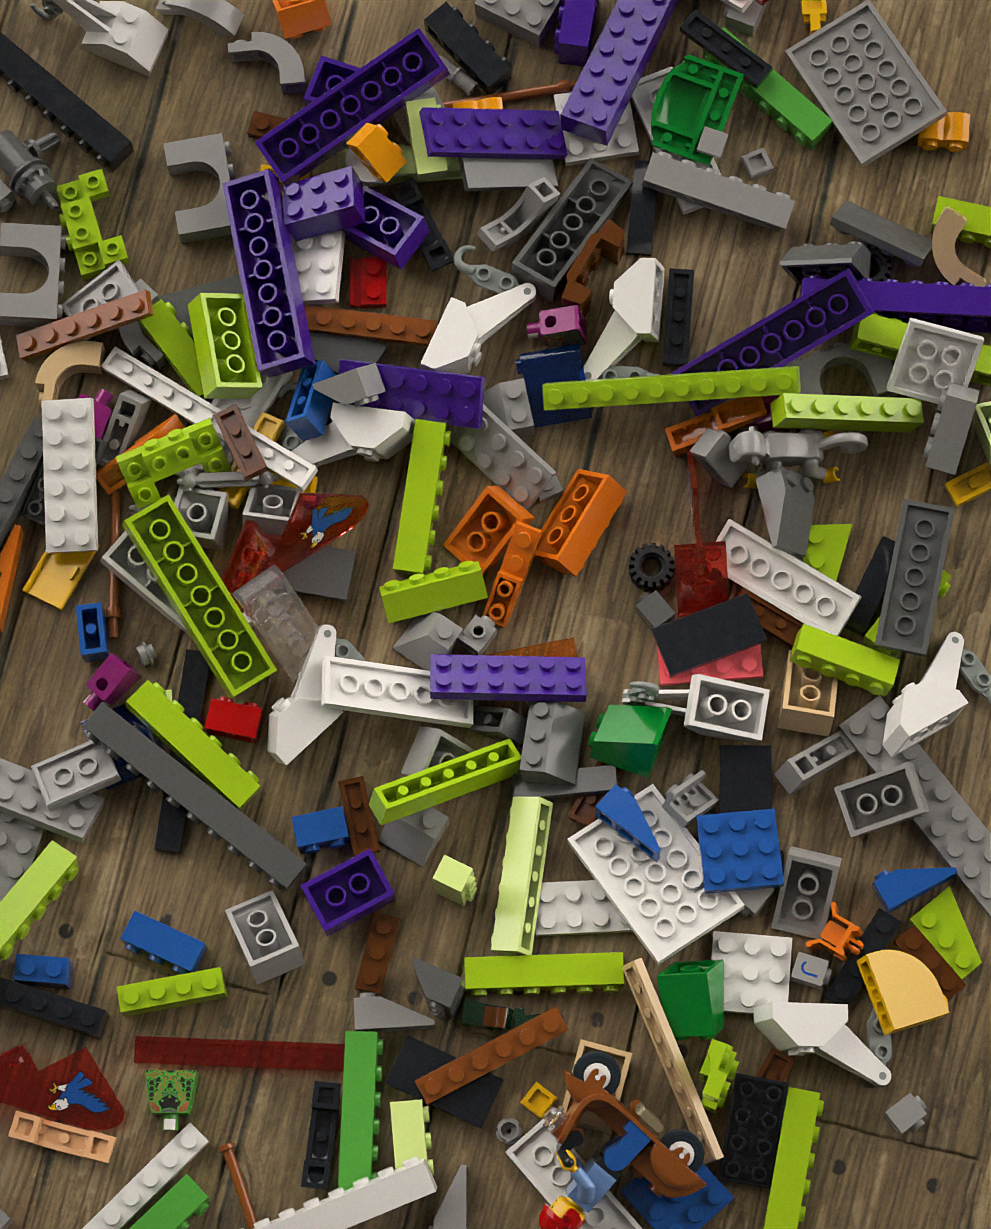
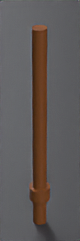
M568 79L560 80L557 84L442 103L445 108H453V104L457 102L478 101L491 97H502V102L551 94L568 93L573 90L577 80L568 82Z
M119 491L111 493L110 547L120 537L121 492ZM109 570V606L106 608V619L108 620V639L115 640L118 639V621L121 620L119 578Z

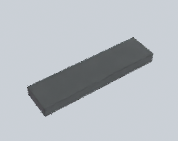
M612 765L578 768L575 786L524 782L521 774L513 775L514 797L553 799L608 793L615 784L618 786L617 767Z

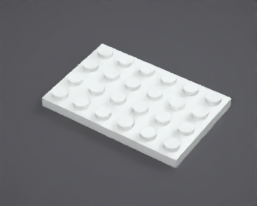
M654 784L636 794L635 799L661 849L658 862H655L600 819H597L568 838L567 843L657 965H659L743 910L745 905L734 891L705 894L699 844L686 827L683 828L662 808L665 799Z

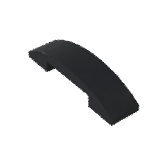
M635 160L626 254L651 256L657 191L641 186L650 161Z
M413 177L390 187L397 203L423 216L430 232L418 248L432 272L454 263V257L445 239L442 238Z
M884 536L880 540L855 592L861 596V599L844 626L845 629L864 637L886 590L895 541Z
M314 1082L312 1112L301 1187L328 1190L338 1124L341 1083Z

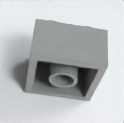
M260 483L251 486L242 515L243 538L293 545L303 512V490L272 484L269 485L268 489H264V486Z

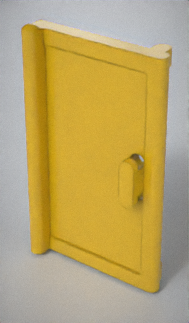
M45 550L22 589L23 592L62 611L97 551L46 553Z

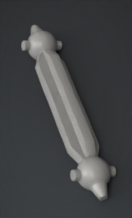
M188 470L187 474L177 479V484L186 487L187 491H192V488L196 485L202 488L247 487L255 486L258 483L263 485L264 489H268L272 482L279 480V476L266 471L245 481L241 472L201 473L195 476L192 474V471Z

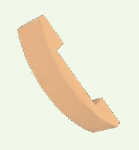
M20 1111L15 1112L8 1135L11 1138L44 1148L108 1164L116 1142V1137L72 1127Z

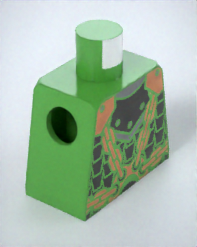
M145 1070L151 1114L153 1116H163L162 1131H178L179 1116H191L199 1074L196 1070Z

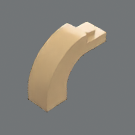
M946 205L937 219L933 231L932 251L935 263L941 274L953 285L956 284L959 278H962V283H971L974 286L984 287L987 280L965 266L959 260L955 251L957 236L968 219Z
M93 341L71 343L59 348L45 360L35 381L38 390L43 391L39 393L38 406L41 409L42 401L58 399L61 385L70 376L77 373L102 374L103 369L101 365L106 354L103 343Z

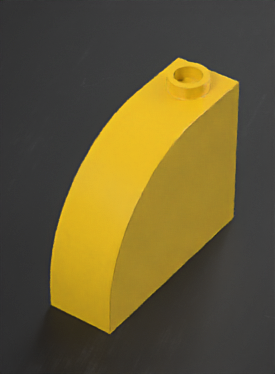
M881 950L866 954L857 960L884 1036L938 1020L950 1013L947 998L942 994L936 978L917 958L901 951Z

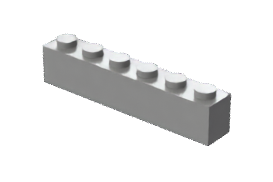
M665 152L652 153L641 186L781 234L784 233L795 203L794 200L790 199L789 195L781 192L773 194L766 191V187L758 184H753L752 186L744 184L742 179L735 176H729V178L721 176L719 171L712 168H705L704 170L695 167L696 164L689 160H682L681 162L674 160L672 155Z

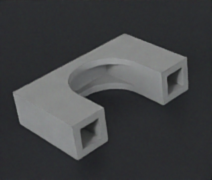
M222 133L163 143L170 176L193 171H205L214 175L220 182L219 192L212 202L203 207L175 212L181 244L232 235L222 183L235 178L233 164H228L227 156H231L229 141L224 142Z
M1 223L0 255L34 258L45 266L48 278L40 289L32 293H0V325L41 327L55 322L57 319H62L63 304H58V296H63L64 281H59V275L65 272V258H60L61 250H66V235H61V226Z
M848 341L839 342L834 345V348L824 351V349L817 350L810 357L802 360L801 358H796L784 366H799L801 392L798 394L824 395L819 380L827 369L836 365H850L861 371L874 397H891L898 393L887 391L886 388L893 369L891 360L850 349L851 342L848 343Z

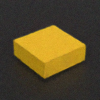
M536 1081L520 1104L539 1119H542L555 1103L557 1097Z

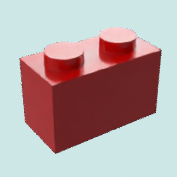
M227 697L211 698L204 728L207 734L257 744L264 713L258 704L252 702H244L242 705L234 703L233 699Z

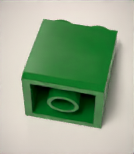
M609 705L606 713H600L596 723L598 731H592L588 746L592 748L589 758L648 778L664 741L672 709L669 707Z
M724 960L677 961L670 964L657 975L660 1004L675 1040H687L691 1038L690 1036H699L702 1040L715 1038V1035L724 1028Z

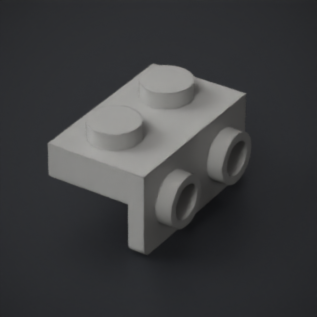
M703 770L695 775L689 774L682 781L681 785H673L665 794L667 799L662 808L683 828L695 821L697 815H704L714 808L719 801L701 783L706 775Z

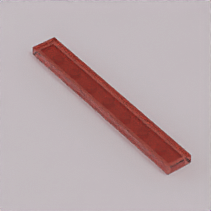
M135 1036L134 1063L344 1072L345 1044Z

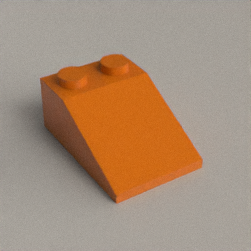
M487 486L443 546L461 562L478 561L482 575H484L506 553L516 523L519 521L530 525L535 517L500 486Z

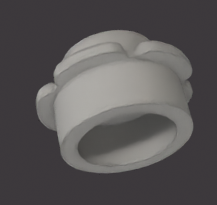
M142 642V645L135 648L142 665H154L153 659L157 658L153 646Z
M503 1119L497 1125L498 1131L496 1136L501 1142L504 1141L509 1145L514 1144L522 1136V1128L516 1119ZM507 1129L512 1130L510 1134H508L506 1131Z

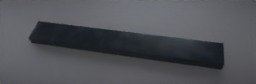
M186 649L178 703L185 709L183 713L189 719L193 717L202 724L210 667L199 650ZM170 749L169 755L194 774V771ZM163 792L154 849L155 851L181 854L188 811L182 806L178 809L166 800L168 795Z

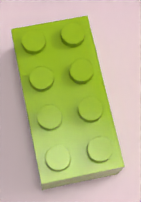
M199 293L188 304L204 398L250 399L262 388V382L257 368L244 295Z

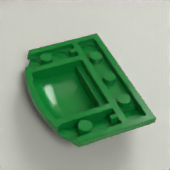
M688 54L683 58L685 61L671 69L656 95L651 116L653 147L709 167L713 157L697 152L704 127L723 132L744 74Z

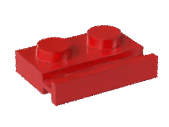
M378 257L350 258L351 308L387 307L386 261Z

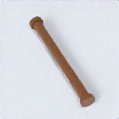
M233 1142L220 1146L219 1151L223 1153L248 1228L253 1229L255 1228L253 1224L258 1221L233 1151L235 1145Z

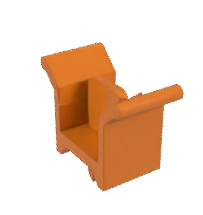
M831 902L832 917L838 924L829 921L820 935L823 940L815 939L808 941L806 946L810 953H813L815 950L824 949L842 962H846L845 952L847 949L857 955L860 953V949H863L864 944L862 941L854 939L855 937H861L863 933L860 927L839 916V909L836 903Z

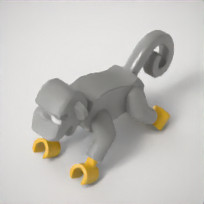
M750 426L749 431L739 433L729 443L730 460L735 464L746 462V464L753 463L754 466H757L761 460L766 465V470L760 471L757 474H743L742 478H748V483L743 486L744 488L758 489L756 478L779 466L801 465L802 473L805 476L820 479L825 484L840 481L835 475V472L839 471L836 466L827 469L818 466L819 462L824 459L823 450L839 446V450L842 453L854 454L864 451L868 447L867 437L860 433L835 434L833 430L821 432L815 429H801L799 433H777L773 430L761 433L756 431L754 426Z

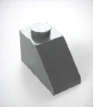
M475 706L473 725L467 728V730L498 741L510 738L513 744H522L525 737L527 718L509 708Z

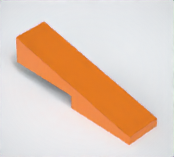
M762 397L736 398L712 407V411L665 428L674 456L677 457L690 451L707 428L715 431L723 430L729 433L768 415Z
M16 524L0 554V632L2 633L25 534L21 526Z

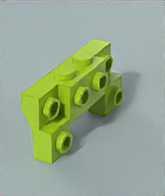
M102 169L79 175V180L57 186V193L63 211L62 214H59L60 222L63 229H68L69 236H66L69 251L74 250L83 280L96 277L118 260L124 265L130 263L122 235L103 240L92 202L110 197Z
M210 418L183 429L172 430L167 436L159 439H150L144 445L116 456L117 463L137 509L161 499L155 485L156 481L197 464H202L205 473L229 472L232 470Z
M714 1039L711 1041L698 1079L706 1083L702 1092L703 1098L701 1103L703 1108L715 1113L717 1107L722 1109L731 1084L727 1082V1079L733 1080L739 1061L735 1060L737 1053L732 1051L733 1047Z

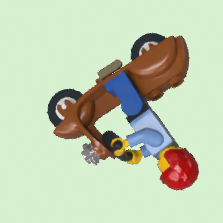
M593 1051L584 1054L574 1065L573 1073L564 1069V1081L574 1101L567 1113L563 1112L564 1108L562 1106H559L557 1109L552 1106L543 1116L545 1120L543 1126L545 1128L549 1127L552 1130L551 1134L558 1143L555 1149L558 1162L564 1170L571 1171L570 1176L573 1178V1181L565 1190L567 1197L559 1196L551 1206L545 1203L542 1207L538 1221L540 1229H580L586 1221L583 1210L586 1212L591 1211L621 1175L620 1170L624 1169L629 1163L631 1166L628 1169L639 1179L644 1176L651 1183L648 1187L659 1198L662 1195L667 1198L688 1196L698 1192L707 1185L696 1173L702 1166L705 1155L703 1144L697 1135L689 1130L677 1129L669 1131L660 1139L640 1119H643L656 1132H661L664 1128L663 1124L654 1113L637 1098L631 1101L628 1109L613 1095L620 1085L621 1073L619 1065L614 1058L605 1052ZM590 1110L598 1115L618 1135L613 1140L605 1142L601 1152L597 1150L583 1166L579 1159L575 1158L572 1154V1148L578 1147L583 1143V1136L585 1134L577 1125L583 1114Z

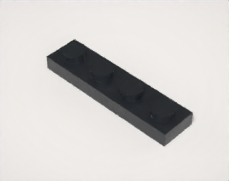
M696 9L680 26L681 33L729 69L744 74L743 79L756 89L773 70L771 65Z
M669 268L662 366L682 367L688 363L694 270Z
M880 908L877 910L859 939L864 944L863 949H860L858 955L853 953L849 955L825 994V999L833 1004H848V1008L850 1007L864 984L857 960L866 954L885 950L900 926V920Z

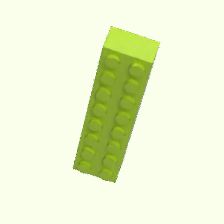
M169 494L124 520L122 526L227 696L232 699L277 671L276 667Z

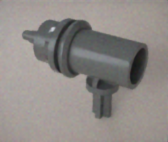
M12 131L0 132V168L9 177L12 191L16 192L19 197L27 199L33 206L46 203L52 210H57L59 205L53 198L57 190V184L52 179L51 170L43 160L42 155L60 144L57 134L50 132L36 141L29 138L22 144Z

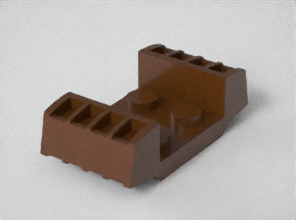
M610 219L599 232L590 235L566 275V288L561 297L563 299L562 307L578 305L584 318L592 309V290L586 288L589 283V278L587 277L592 270L596 271L602 260L600 256L617 265L623 256L625 231Z

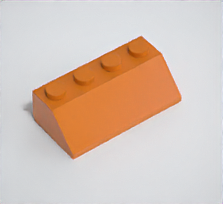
M577 469L541 528L542 532L535 549L534 558L560 573L577 577L590 553L596 547L602 533L608 527L614 513L622 504L627 491L610 475Z

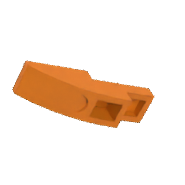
M174 414L134 442L135 445L123 453L144 445L150 439H159L167 436L172 430L186 427L177 414ZM116 458L96 471V479L108 495L126 484Z
M519 521L515 525L503 563L497 573L483 615L493 620L495 624L504 628L509 622L527 578L542 532L540 529Z

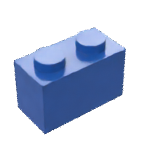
M102 603L77 605L76 615L80 652L84 662L106 660L110 655L106 614Z
M343 806L291 817L299 852L304 851L305 854H313L319 852L322 847L330 846L331 849L345 846V842H350Z
M16 954L13 980L27 986L70 989L73 962L69 958Z

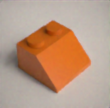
M272 0L285 39H296L301 37L303 33L309 31L319 32L326 29V26L332 25L325 0Z

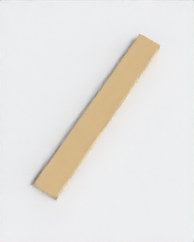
M642 958L636 959L622 966L689 1131L697 1135L703 1144L705 1152L703 1164L716 1161L724 1156Z

